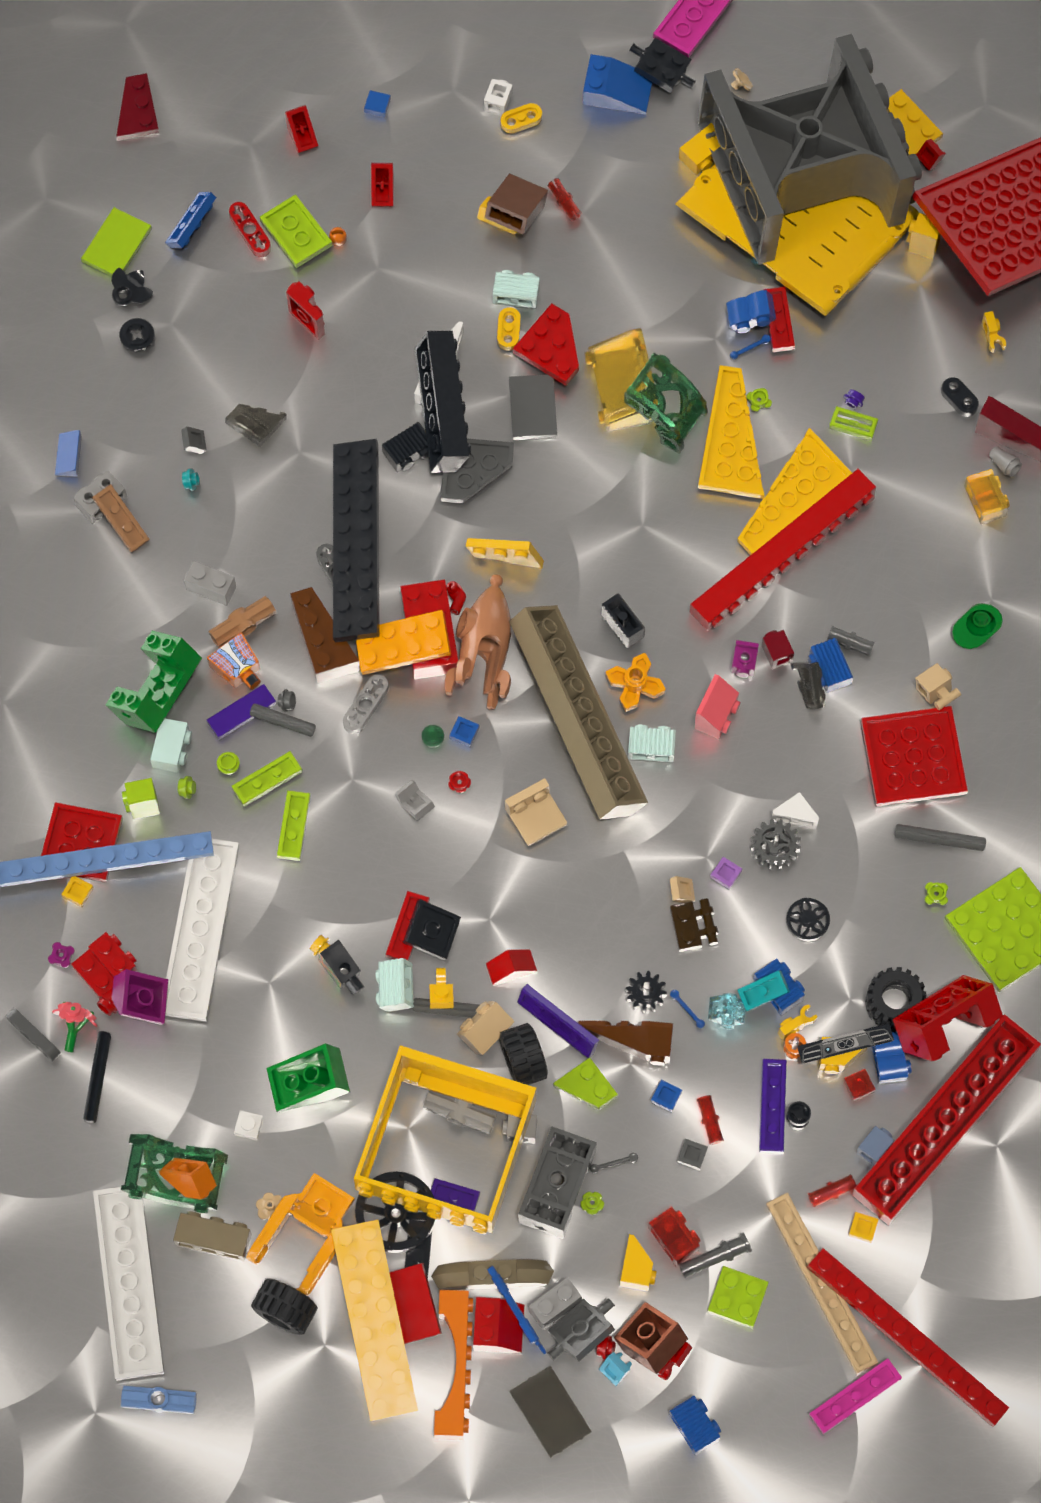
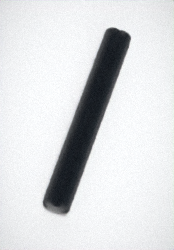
M99 1031L83 1116L84 1121L88 1123H95L97 1120L111 1034L106 1031Z

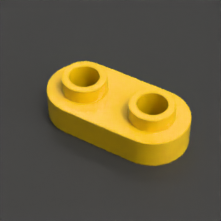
M529 103L506 111L501 116V128L506 133L512 134L536 126L542 120V110L537 104ZM530 115L535 116V117L532 118V119L528 118V116H530Z
M512 307L501 310L498 317L497 343L501 349L506 351L513 350L514 346L519 342L520 313ZM507 319H512L513 322H512V323H507L506 320H507ZM506 339L512 340L510 343L505 342Z

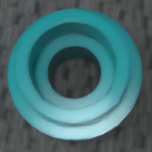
M192 468L182 473L184 488L194 491L197 489V485L200 484L199 474Z

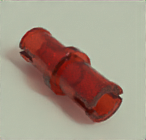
M554 179L555 185L552 181L549 182L547 186L556 197L558 206H562L571 221L576 220L574 213L579 218L582 212L573 201V195L567 192L560 179Z
M707 1095L698 1098L697 1102L703 1118L701 1123L705 1125L709 1144L715 1145L724 1142L718 1122L720 1117L716 1115L712 1096Z
M849 1174V1176L833 1183L831 1181L827 1182V1186L808 1193L812 1206L815 1208L831 1199L837 1200L839 1199L838 1196L853 1190L857 1186L855 1180L852 1179L853 1176Z

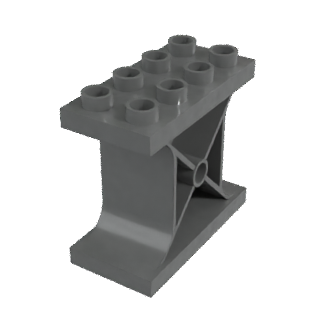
M852 34L835 38L829 73L825 84L754 102L744 100L731 92L722 70L704 75L697 124L700 131L710 123L714 125L715 132L706 134V139L716 136L721 147L715 151L710 149L711 156L758 265L775 260L784 214L848 196H861L879 206L889 228L905 223L909 204L915 203L912 197L915 192L914 184L916 180H920L922 177L919 159L915 154L907 155L902 145L906 139L903 124L899 118L891 120L886 110L889 108V96L883 83H874L870 75L873 72V61L867 48L859 49Z

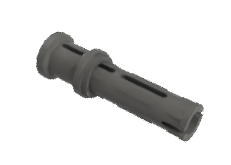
M743 1232L740 1234V1237L729 1242L723 1241L720 1247L680 1263L679 1266L684 1277L687 1278L722 1261L727 1260V1262H731L741 1254L746 1252L750 1254L752 1249Z

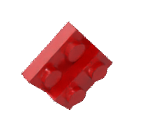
M300 281L294 282L288 287L286 292L289 312L319 340L325 335V323L323 321L324 314L316 305L315 293L308 285L304 286Z
M107 932L88 946L89 949L71 963L74 970L98 997L113 988L114 976L126 969L137 971L134 964L137 962L135 957L129 951L124 953L120 948L122 945L121 941L115 934L109 936Z

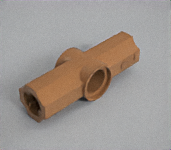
M264 596L246 608L240 607L234 610L227 620L209 630V635L215 645L220 648L240 632L244 637L251 634L258 624L276 614V610L269 598Z

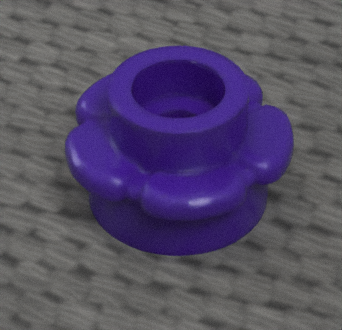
M850 389L843 396L846 399L845 404L853 409L863 406L865 397L860 392Z

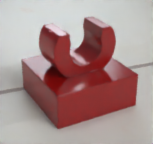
M932 139L926 140L916 154L929 171L935 169L946 154Z

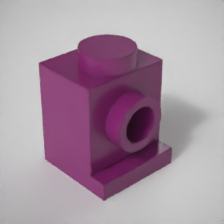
M736 640L731 673L741 678L754 677L758 643Z

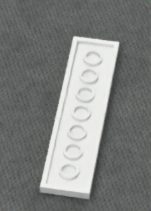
M212 839L214 856L188 860L166 979H168L165 1016L207 1022L239 850L238 842Z
M141 1184L95 1190L93 1195L115 1380L164 1374Z

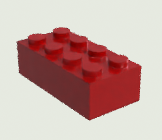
M445 579L400 586L405 618L440 610L444 612L451 655L412 664L414 679L446 675L450 669L457 667L458 656Z

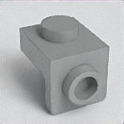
M410 780L395 793L402 808L417 821L435 807L433 802L419 790L416 782Z

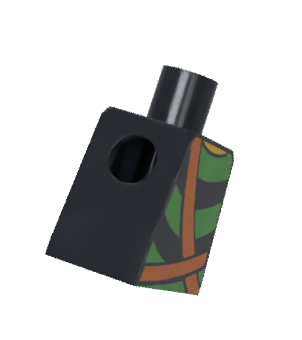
M337 940L319 954L318 961L340 989L347 986L350 992L355 995L364 988V985L358 979L361 970L340 940ZM347 969L349 973L342 974L340 970Z

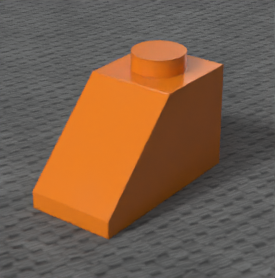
M173 1158L159 1170L160 1175L184 1197L198 1200L204 1199L217 1186L207 1162Z

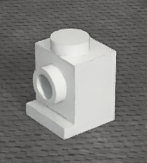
M492 79L484 99V111L502 116L506 112L513 94V85L505 80Z

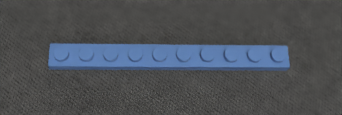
M211 831L0 862V887L214 856Z

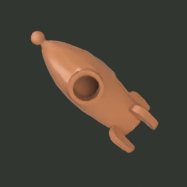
M497 574L491 576L490 584L492 586L487 588L478 597L471 609L465 608L462 612L456 628V637L461 639L457 667L450 669L445 677L446 695H452L456 683L462 686L465 683V679L472 676L476 656L480 655L486 662L483 694L488 693L487 708L489 710L496 708L499 696L500 698L507 697L511 686V677L506 670H503L511 637V625L509 622L511 616L504 593L499 588L503 583V579Z

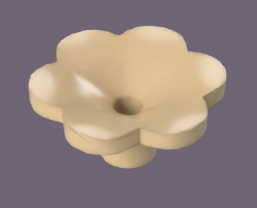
M739 68L734 69L733 75L736 80L731 83L732 87L737 90L742 86L747 91H750L753 84L749 81L748 76Z
M265 1193L263 1198L256 1202L258 1217L262 1220H269L281 1202L282 1197L280 1195L274 1196L272 1193Z

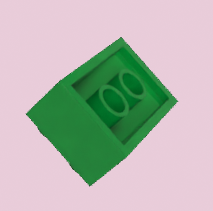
M326 1043L266 1068L276 1112L332 1100L350 1092L340 1048Z

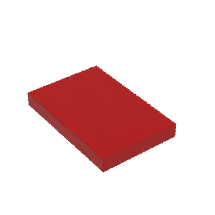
M423 1263L389 1272L404 1344L442 1334Z

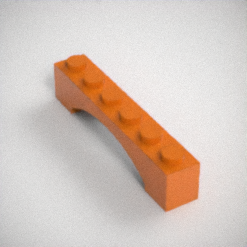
M440 1290L439 1318L445 1319L454 1339L456 1372L452 1389L444 1406L440 1411H435V1439L464 1440V1433H469V1419L465 1418V1409H470V1394H466V1385L471 1384V1370H466L467 1360L471 1361L472 1346H467V1338L472 1336L473 1322H468V1312H473V1298H469V1291Z

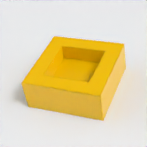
M73 876L61 895L68 901L83 907L94 887L86 881Z
M855 1212L849 1237L872 1243L879 1219Z

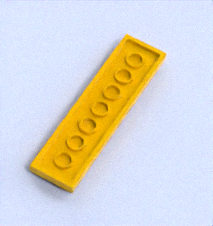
M379 1220L331 1229L370 1421L418 1411Z

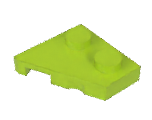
M588 1058L553 1083L556 1089H561L571 1094L572 1097L588 1103L589 1106L600 1110L618 1097L616 1091L591 1058Z

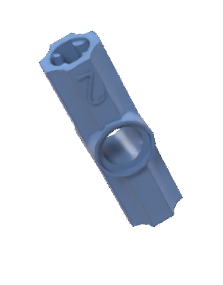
M123 1386L121 1407L153 1410L157 1413L194 1414L197 1393L167 1390L161 1387ZM161 1394L165 1396L163 1404H153V1398L156 1395Z

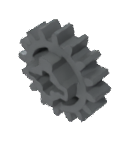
M770 819V825L762 822V829L755 828L754 833L756 836L751 837V842L755 844L751 845V851H757L754 854V858H761L760 865L763 866L767 862L769 863V869H772L774 864H777L778 869H781L782 863L790 866V859H797L796 853L800 852L801 846L797 844L801 842V837H795L798 830L794 829L791 831L790 822L784 826L782 819L779 820L778 824H775L774 820ZM774 841L779 842L778 847L773 846ZM762 849H766L769 855H767Z

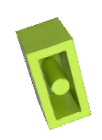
M152 778L124 783L126 791L122 792V798L126 812H131L133 819L160 814Z

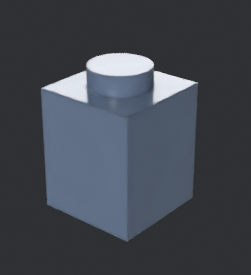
M875 1126L858 1147L857 1154L874 1166L895 1140L892 1139L893 1136L885 1128L879 1129Z

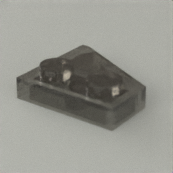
M238 404L225 418V423L261 447L287 419V414L284 412H280V414L269 413L264 408H252L249 405Z
M819 662L790 663L792 670L797 669L801 680L797 684L802 692L806 708L818 709L825 707L826 695L822 689V670Z

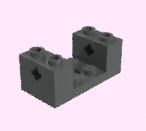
M553 1126L551 1127L518 1214V1222L520 1224L564 1239L572 1217L573 1206L585 1174L589 1172L595 1156L597 1142ZM559 1173L564 1176L565 1180L561 1185H554L551 1182L552 1175Z

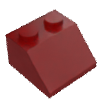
M476 1297L474 1351L522 1353L523 1330L507 1301L501 1298ZM517 1303L518 1307L524 1315L525 1305Z

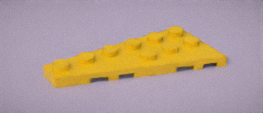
M720 365L698 488L763 499L765 495L757 460L742 368Z
M810 427L801 443L796 447L790 460L787 461L770 487L766 497L759 504L753 517L750 518L738 537L737 542L749 555L753 554L852 474Z

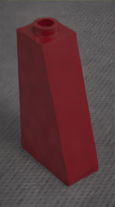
M988 396L979 414L975 433L1041 462V426L995 398Z

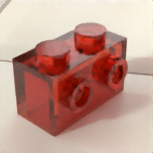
M671 1207L650 1221L648 1229L673 1264L677 1266L699 1251V1242L701 1241L694 1230L689 1231L685 1223L687 1221L683 1214Z

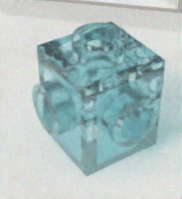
M725 993L710 997L708 1020L721 1024L720 1027L725 1029H733L735 1025L745 1023L746 1009L742 1000L737 998L736 994Z

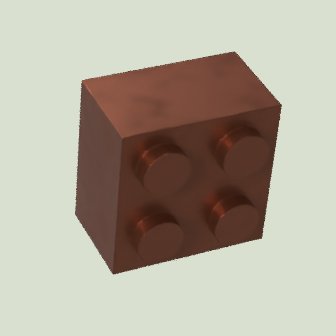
M647 1302L639 1308L614 1337L625 1354L655 1374L660 1372L688 1340L679 1323Z

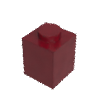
M784 629L778 632L773 630L765 634L761 646L771 668L774 669L792 662L794 651Z

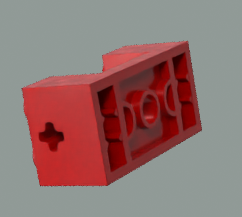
M962 975L895 1017L893 1022L903 1052L929 1061L939 1060L943 1054L950 1051L942 1025L949 1024L955 1017L982 1027L994 1025L995 1021L1003 1017L993 983Z

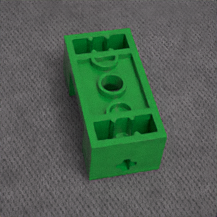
M152 630L142 645L141 650L156 665L150 671L149 676L138 692L117 686L105 705L126 725L156 733L202 657L182 637Z

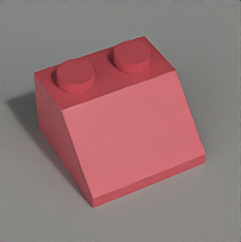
M717 674L714 675L696 712L694 729L720 739L722 733L726 734L731 725L729 718L732 713H737L741 702L738 701L739 692Z

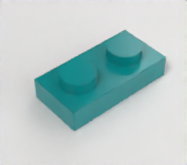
M782 971L774 972L737 990L748 1012L790 993Z

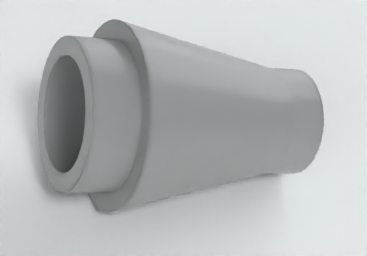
M998 446L994 447L989 453V457L993 459L1005 476L1013 477L1020 471L1022 467L1020 458L1000 449Z

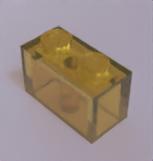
M992 469L966 477L964 487L980 524L982 525L1005 517L1008 507H1010L1009 500L1006 495L1002 494L1000 479L997 475L994 476Z

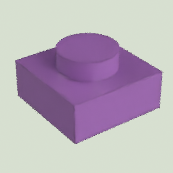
M722 857L711 873L710 878L730 890L741 874L742 868Z

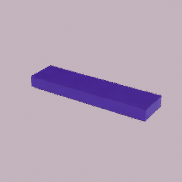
M529 984L522 988L517 1001L518 1004L587 1058L594 1055L599 1043L598 1038Z
M763 1059L760 1153H784L787 1060Z

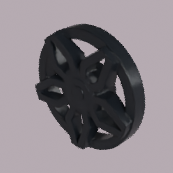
M802 898L790 906L786 916L787 927L791 934L800 940H817L829 928V911L823 903L816 899ZM804 903L808 906V910H804ZM810 903L815 904L819 907L815 908L812 911V906ZM800 905L801 913L798 911L792 912L795 907ZM823 910L820 915H816L817 911ZM796 915H797V916H799V919H795V918H792V917H790V916H796ZM824 916H826V925H825V927H824V925L822 924V922L819 921V920H821ZM791 922L800 924L797 932L792 927ZM816 924H818L822 930L815 928ZM801 928H804L806 930L801 935ZM810 929H812L813 932L818 933L814 936H806L810 932Z

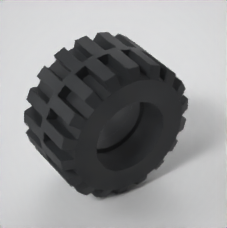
M892 967L887 968L886 972L882 970L878 973L877 977L874 976L869 985L865 1002H867V1012L870 1011L869 1017L872 1020L876 1019L878 1026L890 1024V1028H895L893 1022L895 1017L926 999L927 994L924 991V983H919L920 977L917 974L912 976V971L909 969L903 972L902 967H897L893 971ZM898 989L908 996L910 1003L903 1009H893L886 1005L882 995L887 990Z
M525 1023L500 1032L501 1047L513 1080L530 1085L547 1079L546 1061L533 1027L529 1023Z
M273 1279L264 1280L251 1304L252 1309L260 1317L287 1332L297 1335L305 1334L318 1309L314 1301L308 1296L285 1283Z

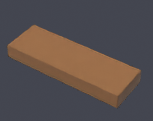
M111 484L91 497L130 553L150 540Z

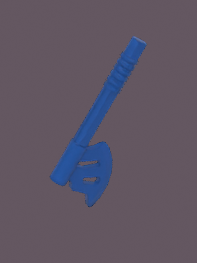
M494 1266L487 1269L497 1289L501 1292L500 1294L504 1296L518 1319L519 1325L530 1343H535L542 1353L546 1354V1350L541 1344L539 1337L528 1319L524 1317L501 1275L498 1274Z

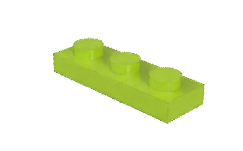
M291 751L231 787L243 807L303 771Z
M287 790L277 851L278 859L301 860L311 797L310 793Z

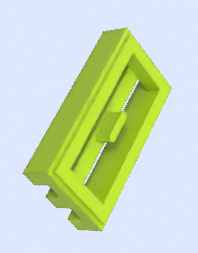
M836 406L829 429L872 441L878 419ZM838 414H839V415H842V416H845V417H849V418L855 419V420H859V421H862V422H865V423L872 424V426L864 425V424L858 423L857 421H854V420H848V419H845V418L838 417Z

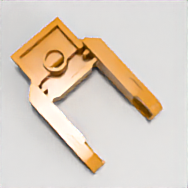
M314 1173L301 1193L287 1195L282 1198L250 1248L246 1259L258 1265L289 1217L293 1215L300 1223L319 1235L327 1237V1240L307 1269L308 1274L300 1287L296 1289L309 1296L336 1255L331 1229L344 1227L342 1219L355 1198Z

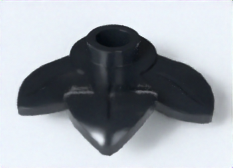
M117 268L112 274L111 282L114 287L112 298L116 304L120 306L129 305L131 302L141 304L152 296L153 291L143 287V270L126 274L121 268ZM125 293L127 297L122 299L119 297V294Z

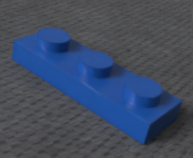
M199 192L165 243L170 248H183L186 246L194 230L201 225L204 215L212 209L213 202L217 197L212 192Z

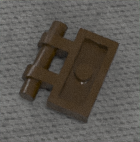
M708 898L700 900L701 909L698 910L694 909L693 901L670 906L679 952L702 948L701 939L708 938L709 945L718 944V928L714 926L712 917L714 911L713 907L710 906ZM703 918L705 929L699 930L697 919Z

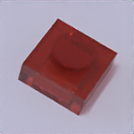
M866 1069L854 1073L843 1080L853 1101L874 1093L876 1090Z

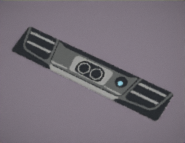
M884 1024L799 1045L797 1048L801 1062L804 1064L892 1042L894 1038L890 1024Z

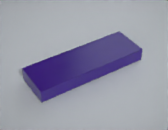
M265 684L208 718L207 723L220 740L255 718L250 715L253 704L271 708L277 703Z

